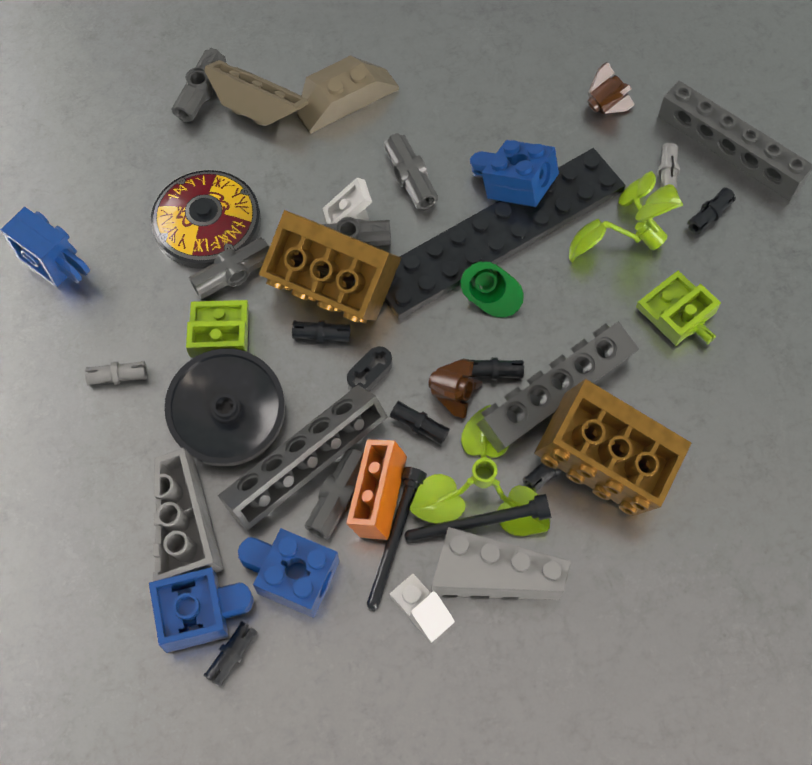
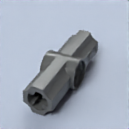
M210 48L205 50L196 67L186 73V84L171 108L172 113L180 120L185 122L193 121L203 102L212 97V84L205 73V66L218 60L226 63L225 56L217 49Z
M399 133L391 135L384 142V148L394 165V172L401 187L405 186L416 209L425 210L432 207L438 201V195L428 179L423 159L420 155H415L405 135Z
M345 217L337 223L322 224L343 234H353L350 237L372 246L391 245L390 220L358 222L352 217Z
M260 237L237 251L229 249L220 253L212 265L189 277L199 298L204 299L227 285L234 287L242 284L248 278L250 272L263 265L269 245L265 239Z
M348 449L333 475H329L324 481L318 495L319 500L305 524V529L309 530L313 535L322 539H329L343 512L349 510L363 452L357 449Z

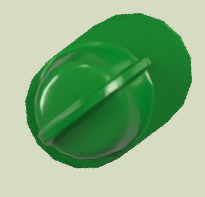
M480 261L472 264L464 271L461 277L460 286L463 294L468 300L494 317L505 318L512 316L523 304L524 292L520 283L494 263Z

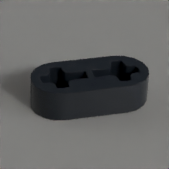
M381 346L369 350L348 372V389L352 390L355 386L360 385L370 392L391 370V352ZM375 357L377 359H381L382 357H384V365L382 363H378L374 368H372L375 364ZM367 373L365 384L358 383L355 385V377L361 379Z

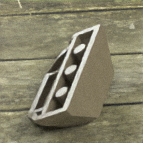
M350 55L306 77L301 96L309 101L307 106L297 111V116L311 134L399 90V86L385 68Z
M221 60L205 66V73L221 104L232 109L231 111L237 115H245L253 119L259 125H269L308 105L309 100L299 94L243 69L230 66Z

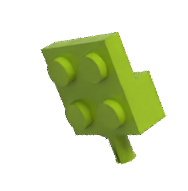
M679 270L637 302L636 308L675 346L687 336L695 333L706 344H710L716 338V335L704 324L716 314L721 302L702 284H699L697 287L692 284Z
M192 301L186 337V349L190 358L216 349H237L247 352L248 301Z

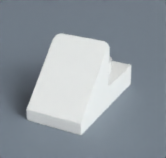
M361 178L354 179L322 208L327 224L337 223L345 217H352L358 222L369 221L366 207L372 203L365 180Z
M411 574L389 593L391 599L430 643L455 623L435 591L431 593L414 574Z

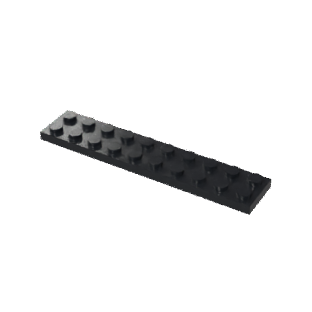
M592 148L558 167V176L536 207L497 201L399 256L401 261L385 297V302L398 320H401L460 286L464 271L472 264L480 261L494 264L502 262L624 191L626 185L600 154Z

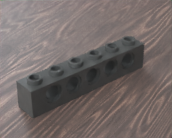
M678 81L663 98L658 117L790 201L805 184L812 171V164L683 82Z
M619 321L611 327L605 323L592 333L595 337L592 341L588 343L583 339L571 348L574 354L567 359L562 354L549 364L552 368L549 372L543 374L540 370L526 380L529 386L521 391L519 386L504 396L507 402L498 407L494 403L481 413L484 418L477 425L497 453L555 412L567 391L585 379L592 383L596 382L639 350ZM596 347L604 351L605 358L597 353ZM575 362L582 366L583 374L575 369ZM552 378L560 381L562 385L561 390L554 387ZM530 394L538 397L540 401L539 406L531 403ZM507 410H511L516 414L517 423H513L508 419Z
M357 385L221 492L218 497L230 514L248 531L381 424L388 416L376 395Z

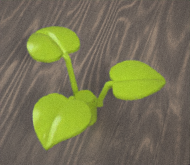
M649 171L641 178L635 180L621 193L618 202L622 207H627L634 202L639 210L635 217L638 221L635 225L636 234L611 222H601L599 219H596L581 228L574 236L569 247V260L573 263L576 257L596 245L603 238L606 228L622 233L632 238L636 243L642 240L650 250L659 248L666 241L667 234L653 218L683 206L677 189L672 184L665 185L652 193L647 198L645 205L642 206L640 198L652 191L656 183V175Z
M487 405L475 413L467 422L462 432L461 443L465 453L470 456L481 455V458L472 467L471 477L458 490L455 481L447 475L434 474L427 477L423 484H420L414 500L410 505L411 513L419 519L432 524L458 519L464 513L466 507L460 495L472 484L479 488L494 486L500 499L504 501L498 507V510L529 504V500H534V496L538 495L531 488L518 485L511 489L507 497L500 487V482L496 479L497 466L493 460L486 456L498 458L508 450L510 445L497 453L477 425L484 418L481 413L491 405ZM532 516L501 522L499 525L510 535L524 537L547 532L550 529V518L539 521V518L533 519Z

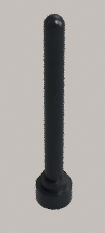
M404 467L401 479L404 490L367 600V607L370 610H376L379 607L410 511V505L420 484H423L427 477L424 471L414 467Z
M542 494L534 496V500H529V504L410 529L405 532L404 537L408 542L445 535L448 527L464 531L532 516L533 519L539 518V521L552 517L547 496Z

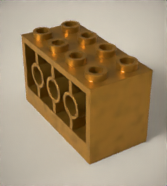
M284 210L259 275L267 278L266 284L281 290L283 288L288 291L293 289L291 293L293 296L306 301L308 299L314 302L318 300L317 306L332 312L333 310L337 312L342 310L344 311L343 317L357 323L359 321L366 323L367 320H377L401 257Z
M585 379L564 394L534 454L541 458L540 461L544 465L553 469L559 468L567 473L566 476L571 481L577 484L584 483L593 489L592 492L596 496L619 504L621 511L629 515H639L662 506L692 443Z

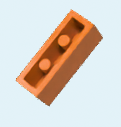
M367 439L346 522L360 538L388 540L402 481L401 477L407 455L395 440Z

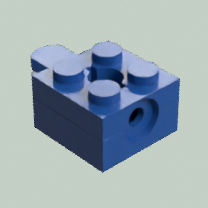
M506 140L497 153L479 151L470 158L473 176L483 178L487 199L536 207L559 174L555 147L542 144Z
M24 206L0 229L17 258L56 287L67 277L78 284L82 280V276L79 273L86 276L90 272L86 263L75 255L77 250L69 243L68 239L70 237L66 231L59 226L55 228L51 226L47 218L38 211L33 213Z
M280 528L272 545L257 538L249 537L239 545L238 558L242 565L258 573L253 583L257 594L312 618L315 617L340 563L337 551Z
M212 567L149 582L158 643L166 653L229 638L226 618L245 614L253 606V596L247 585L239 582L220 587L218 577Z

